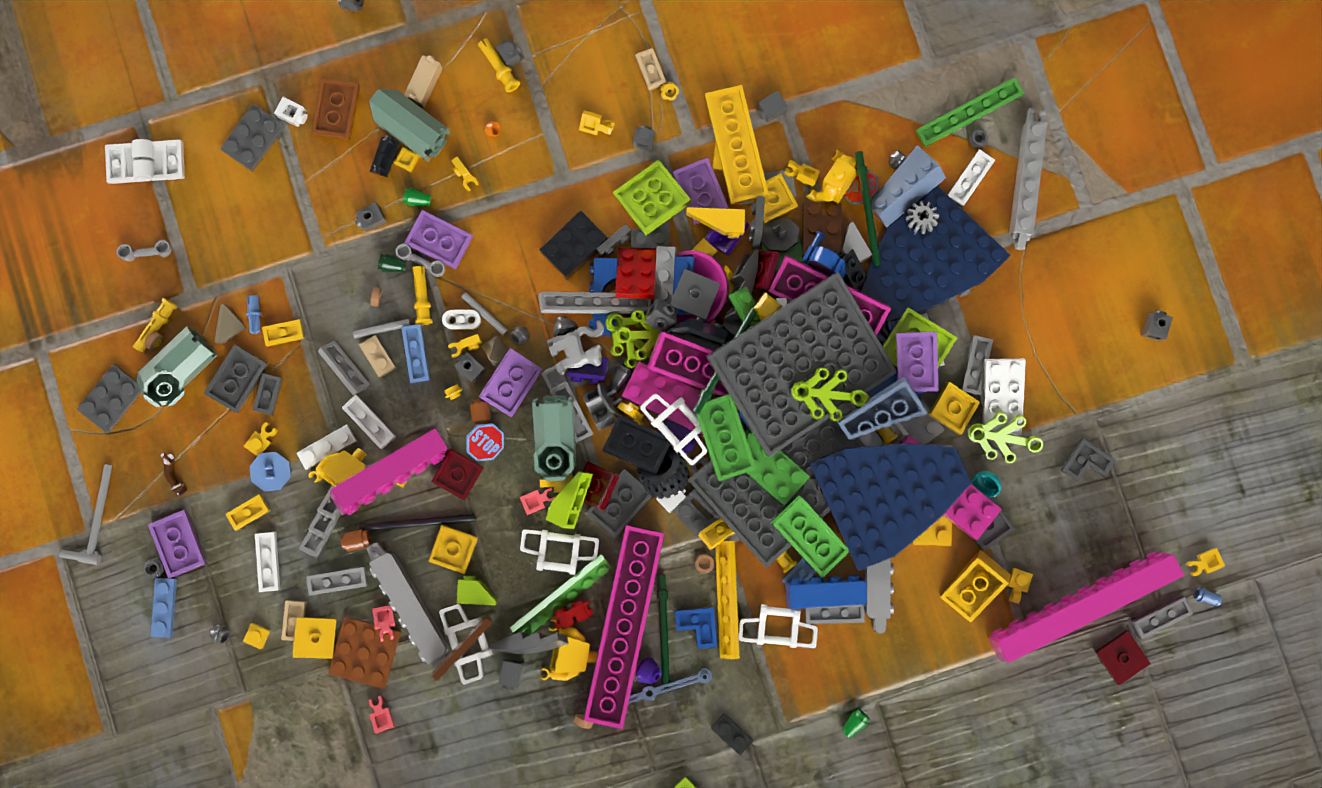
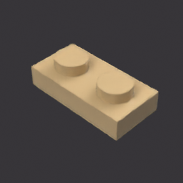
M653 48L635 54L649 91L666 83Z
M376 335L359 345L378 377L381 378L396 368Z
M285 601L281 640L294 641L296 617L305 618L307 602Z

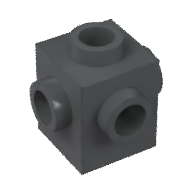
M658 298L648 309L645 322L654 329L665 333L666 329L675 326L677 322V309Z

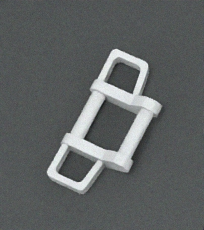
M654 394L641 405L640 409L652 421V426L654 428L657 427L674 446L673 449L677 453L679 452L690 465H694L707 453V449L697 436L702 431L697 416L684 403L685 400L682 397L670 406L659 395ZM654 399H658L667 409L654 420L645 408ZM677 408L696 427L681 442L662 422ZM695 438L702 448V453L694 460H690L681 449Z
M525 529L522 531L520 550L538 555L536 570L562 571L575 575L578 560H594L597 558L599 539L581 536V534L576 533L575 535L551 533L548 530L536 531ZM527 533L541 535L539 552L525 548ZM547 540L573 543L571 564L545 562ZM580 540L595 542V550L592 557H578Z
M456 604L439 611L445 628L444 632L445 635H448L452 650L458 645L455 632L468 627H475L482 620L481 617L468 620L461 604ZM458 609L464 622L449 627L445 612ZM484 633L478 638L482 651L466 657L461 656L454 663L464 685L483 678L484 672L481 658L493 655ZM477 660L479 675L466 679L461 665Z
M761 604L759 618L740 619L739 641L754 642L759 645H763V643L790 645L791 648H796V646L815 648L818 628L812 624L799 622L800 609L767 607V604ZM766 615L792 617L790 638L764 635ZM745 622H759L757 638H745L742 636L743 624ZM798 625L813 629L812 643L797 642Z

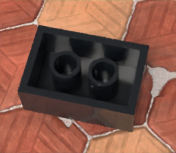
M580 210L539 251L568 281L597 253L596 248L604 243L607 237Z

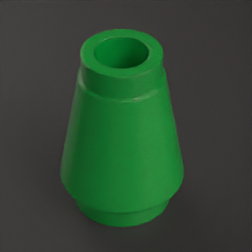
M411 187L410 189L405 188L403 203L407 204V206H430L432 195Z
M857 709V711L852 712L842 732L848 738H851L868 725L870 718L861 709Z

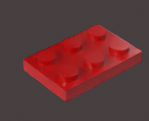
M618 249L616 298L654 299L656 249Z

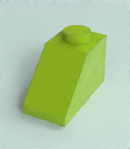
M465 575L463 579L458 580L457 604H498V599L481 580L475 579V576Z

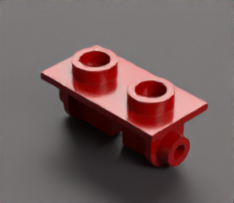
M582 599L573 603V608L566 610L564 607L555 611V616L551 617V619L557 620L555 622L556 629L564 630L574 625L573 616H575L577 623L590 618L593 611L591 607L587 608L586 606L590 601L583 602Z

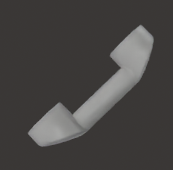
M160 240L155 244L154 248L134 250L129 245L122 244L117 248L116 252L122 260L133 261L136 257L160 255L165 258L170 255L172 247L167 241Z
M407 244L397 246L396 255L401 260H411L430 270L434 277H440L445 273V266L441 261L430 262L414 254Z

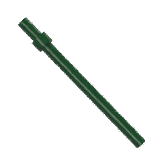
M863 151L855 152L857 162L856 174L859 176L873 265L879 266L881 265L866 175L868 174V169L864 163Z
M751 308L735 337L748 330L757 314L755 309ZM716 372L713 373L705 389L701 390L700 398L692 410L698 415L705 403L711 399V393L719 381Z
M658 575V590L656 592L657 599H659L662 685L670 683L666 601L668 590H666L665 575Z

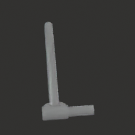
M104 465L87 549L80 553L61 550L59 557L93 565L100 564L101 555L95 550L113 465Z

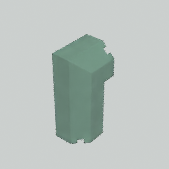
M378 89L369 100L373 120L379 128L390 136L395 137L425 161L429 162L430 156L436 157L446 145L445 135H450L449 129L398 90Z
M186 326L138 372L137 384L144 399L155 407H162L161 405L165 404L173 406L184 396V387L218 356L215 348L212 345L208 347L207 340L193 328Z
M546 396L540 402L539 398H536L532 402L535 471L540 473L546 481H563L576 465L573 398L569 397L566 400V396Z

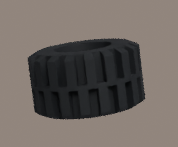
M669 446L656 475L639 467L637 469L638 477L646 492L654 498L657 496L658 499H663V497L671 498L673 494L676 496L678 491L685 489L684 485L688 484L687 479L690 478L689 469L683 456L679 452L677 453L672 446ZM669 469L666 473L658 475L661 471Z

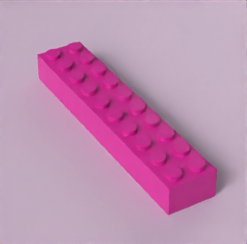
M626 526L584 721L623 729L661 552L663 533Z
M1158 551L1148 554L1147 559L1143 561L1136 560L1130 563V567L1125 570L1120 568L1112 572L1113 575L1108 578L1102 577L1095 581L1096 584L1090 587L1086 585L1079 588L1078 593L1074 595L1068 594L1063 596L1061 601L1056 604L1052 602L1043 607L1044 610L1040 612L1033 611L1027 614V618L1022 621L1018 619L1009 623L1010 627L1004 630L999 628L993 631L992 636H989L988 639L998 659L1010 663L1185 575L1174 554L1158 553Z

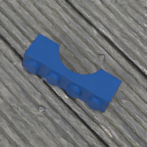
M594 258V263L590 264V275H594V282H590V292L603 293L609 284L616 281L617 258ZM593 313V320H589V328L596 330V321L600 320L604 324V332L601 336L612 337V332L607 329L605 320L610 314ZM612 320L613 326H616L615 320Z

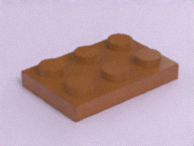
M321 78L312 134L350 140L360 90L358 83Z

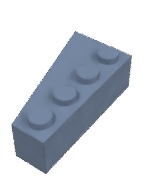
M917 145L872 199V211L875 216L888 227L911 208L913 203H917L946 178L940 165Z
M903 377L868 399L864 405L857 406L843 415L838 424L850 440L874 432V430L892 426V424L927 414L928 412L906 378Z

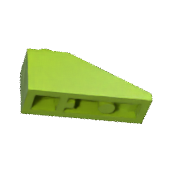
M579 471L551 502L546 520L562 528L574 529L593 474Z

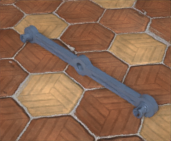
M702 668L698 674L657 687L647 685L643 691L631 694L628 704L642 699L651 701L658 694L696 682L708 683L712 679V672L707 668ZM651 690L653 694L648 696L646 691Z

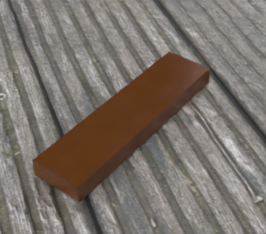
M487 614L433 670L432 678L436 681L439 680L492 624V619Z

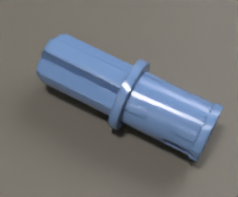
M250 295L246 297L248 307L246 316L249 317V331L251 334H259L261 332L260 316H262L259 308V296Z

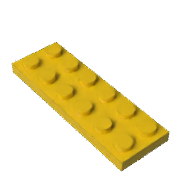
M742 85L705 93L731 204L757 199V196H768L769 193Z

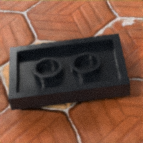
M618 415L602 451L656 475L670 446V442L663 434Z

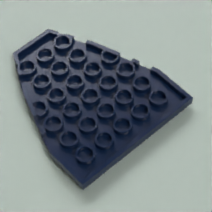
M938 186L915 203L919 206V202L923 201L924 206H926L930 202V209L933 207L937 208L935 213L939 214V218L936 219L938 222L937 226H932L933 230L931 232L926 229L925 234L921 233V229H918V232L915 233V227H908L910 222L906 221V217L909 216L906 211L889 225L878 246L881 265L874 266L872 259L867 273L868 278L865 280L861 292L890 306L891 310L885 319L886 323L901 318L908 307L915 312L926 311L958 294L964 293L972 287L982 284L1011 256ZM921 215L919 219L923 221L925 215Z
M901 443L860 448L849 447L810 463L858 571L895 557L938 521L971 485V480L956 447L953 445L939 446L937 444Z

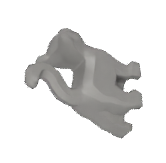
M600 320L596 321V330L582 326L566 335L556 336L547 340L552 357L557 356L559 351H565L567 358L555 365L560 375H564L566 369L580 368L587 363L594 366L601 365L602 347L597 345L584 352L580 337L583 334L589 337L601 336L604 332L603 322Z

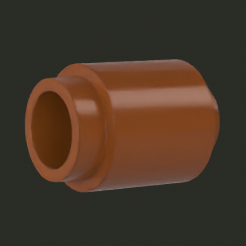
M483 399L473 400L474 404H470L472 423L475 426L489 424L491 421L489 403Z
M363 529L344 533L340 542L342 548L350 552L371 545V538L368 530L363 531Z

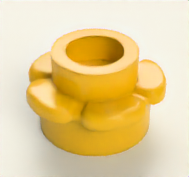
M674 82L664 83L660 89L662 91V98L670 101L674 100L679 93V89L675 86Z
M456 384L444 390L445 398L450 397L453 400L461 396L460 392L463 389H460L459 385Z

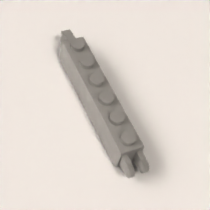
M1029 108L1026 123L1023 125L1009 229V235L1012 236V239H1015V250L1025 249L1026 241H1030L1031 236L1034 234L1047 122H1045L1046 110H1041L1038 115V121H1033L1034 108Z
M378 542L367 547V551L372 561L369 563L371 574L380 581L379 587L383 594H387L391 600L389 604L392 610L398 612L400 616L399 622L403 628H407L409 631L408 637L413 645L416 644L420 650L418 654L423 662L426 661L427 664L432 663L434 668H436L446 658L444 654L449 650L446 640L396 554L387 553Z
M890 559L864 569V580L867 581V604H864V613L872 618V629L880 634L886 631V618H890V614L894 612L893 602H890V594L894 592L893 582H890V575L894 573V565L890 563Z

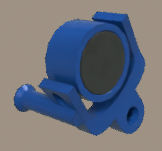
M816 231L817 235L805 253L803 261L829 276L839 272L843 279L846 274L844 260L834 252L819 247L826 235Z

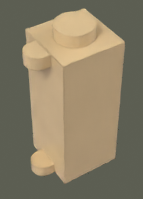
M422 55L404 93V96L421 108H425L443 69L437 58Z

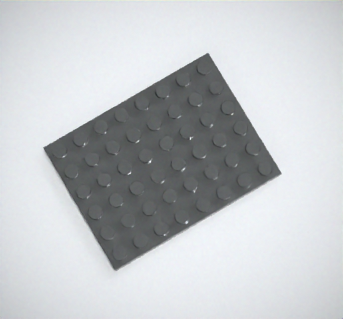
M839 272L834 273L706 356L767 457L772 456L829 418L828 410L818 397L810 396L817 407L822 408L824 411V415L820 419H815L811 416V410L804 401H798L793 398L791 389L796 382H806L815 375L818 368H826L829 372L828 377L825 380H820L812 387L813 389H820L834 377V373L837 370H844L847 373L846 381L840 382L830 391L852 393L854 390H861L867 393L897 373ZM823 370L819 373L820 377L825 375ZM842 372L838 374L840 380L843 378ZM802 387L798 389L800 395L803 393ZM858 394L855 395V400L859 398ZM830 399L838 410L851 403L846 400ZM818 409L814 412L816 417L820 414Z
M835 413L833 417L836 419L838 415ZM829 417L782 448L781 451L810 476L785 506L780 504L746 472L718 481L712 460L706 463L688 481L763 566L767 568L791 546L771 522L797 496L800 495L820 518L830 511V507L810 463L845 448L865 447V445L858 437L849 440L838 424V421H833Z

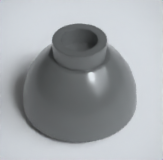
M338 0V4L343 10L347 9L357 12L363 9L364 1Z
M560 316L556 319L553 336L566 335L579 327L573 320L568 319L566 316Z

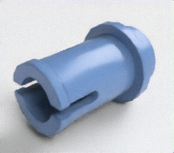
M1204 587L1196 588L1194 591V598L1198 602L1219 606L1222 601L1220 594L1207 591Z

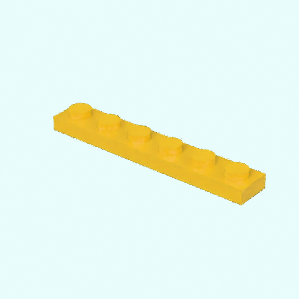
M723 541L715 547L720 658L739 659L735 541Z

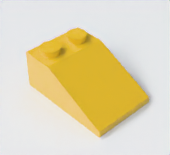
M979 550L940 598L969 622H972L1009 584L1011 574L982 550Z

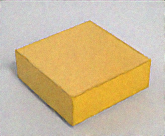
M402 147L394 164L412 173L420 156Z

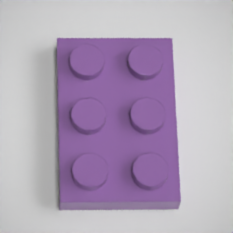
M708 157L673 171L676 182L692 201L687 207L729 209ZM691 218L694 225L700 223L697 220Z
M422 210L405 244L456 270L473 239V235Z
M937 332L897 333L898 380L905 377L914 392L938 391Z
M510 348L479 397L512 417L541 373L542 368Z
M182 510L148 524L168 579L207 564L187 510Z

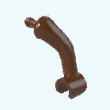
M162 453L165 478L171 485V490L181 496L187 491V488L182 482L177 483L174 478L173 467L175 458L172 454L166 455Z

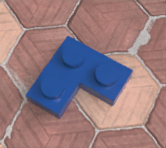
M714 607L675 610L677 631L696 629L698 649L717 647Z

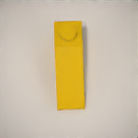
M691 207L686 209L687 216L722 235H728V238L735 239L744 234L745 209Z

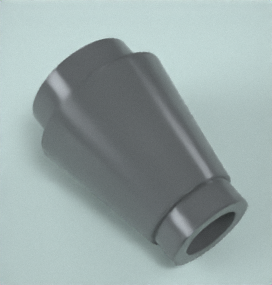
M620 363L615 368L609 388L611 390L617 389V393H619L630 380L633 370Z

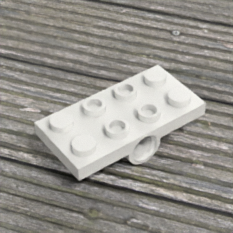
M136 139L132 143L105 145L106 180L109 184L185 178L182 140L152 142L146 139Z
M1024 358L985 359L984 387H982L981 404L983 406L982 425L992 420L999 411H1003L1008 418L1006 423L998 424L989 431L996 432L1013 422V418L1016 415H1023L1026 362ZM999 416L998 420H1002L1004 416ZM1018 419L1017 424L1022 423L1023 419ZM1017 428L1009 433V435H1022V428Z

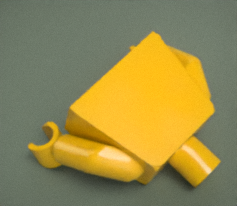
M836 150L835 157L831 158L835 163L823 180L822 192H817L812 188L810 190L811 193L806 195V197L811 202H829L833 200L839 203L857 176L856 169L854 168L856 160Z
M357 448L352 455L344 450L340 453L325 456L316 467V471L310 472L308 476L312 478L316 474L317 479L314 483L324 479L335 487L366 469V465L361 462L365 458L366 453Z
M569 626L564 630L559 629V634L567 636L569 644L553 649L550 667L546 666L541 669V671L545 670L548 675H542L540 678L546 680L551 677L552 679L567 681L577 676L580 672H584L587 662L596 663L598 653L589 651L590 644L585 642V636L576 628ZM548 627L550 631H558L556 628Z

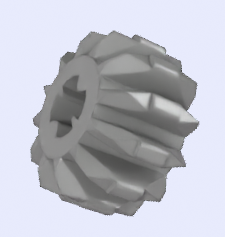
M923 201L919 202V206L913 203L912 209L907 210L909 216L906 217V221L910 222L908 227H915V233L918 232V229H921L922 234H925L926 229L931 232L933 230L932 226H937L938 224L936 219L939 218V214L935 213L937 208L933 207L930 209V202L926 206H924ZM921 215H925L923 221L919 219Z

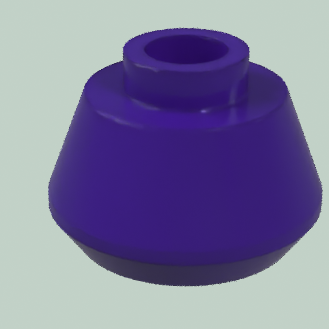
M651 657L643 659L636 670L637 680L642 683L651 684L658 681L661 676L659 665Z

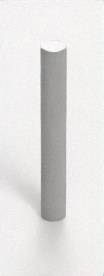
M467 292L462 295L461 298L502 335L507 333L508 329Z
M410 319L356 330L353 331L354 338H360L396 330L404 326H410L411 322Z

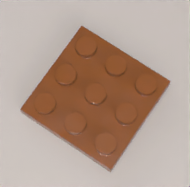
M347 616L344 617L328 674L385 689L402 631L392 629L394 639L391 640L390 634L385 633L383 641H381V629L375 630V624Z

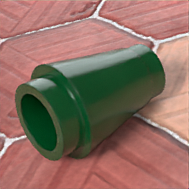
M387 253L385 255L380 254L378 269L382 270V272L405 273L407 262Z

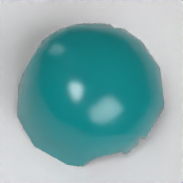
M980 471L971 480V485L988 499L996 497L1002 488L1000 478L991 471Z

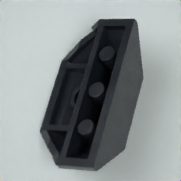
M697 316L695 319L690 318L668 328L665 332L712 351L717 350L732 340L729 332L724 330L725 326L714 323V326L707 324L706 319Z

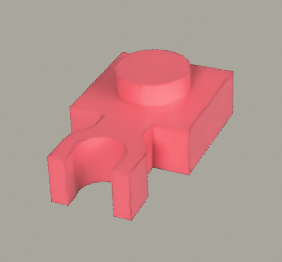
M552 487L545 490L541 495L536 490L520 497L527 515L546 508L543 502L554 500L555 497L551 499L547 497V493L553 490Z
M391 606L373 608L375 630L381 629L380 640L383 641L385 633L390 634L391 640L394 639L392 629L389 628L395 626Z
M378 696L379 704L376 706L372 699L368 700L375 712L369 715L375 734L395 727L390 708H383L384 700L382 696Z

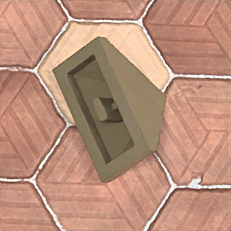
M221 304L214 342L226 344L245 330L246 327L231 307Z
M497 335L481 345L488 359L497 369L508 352Z

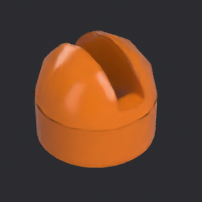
M490 121L485 124L484 132L488 136L497 137L500 134L501 128L498 122Z

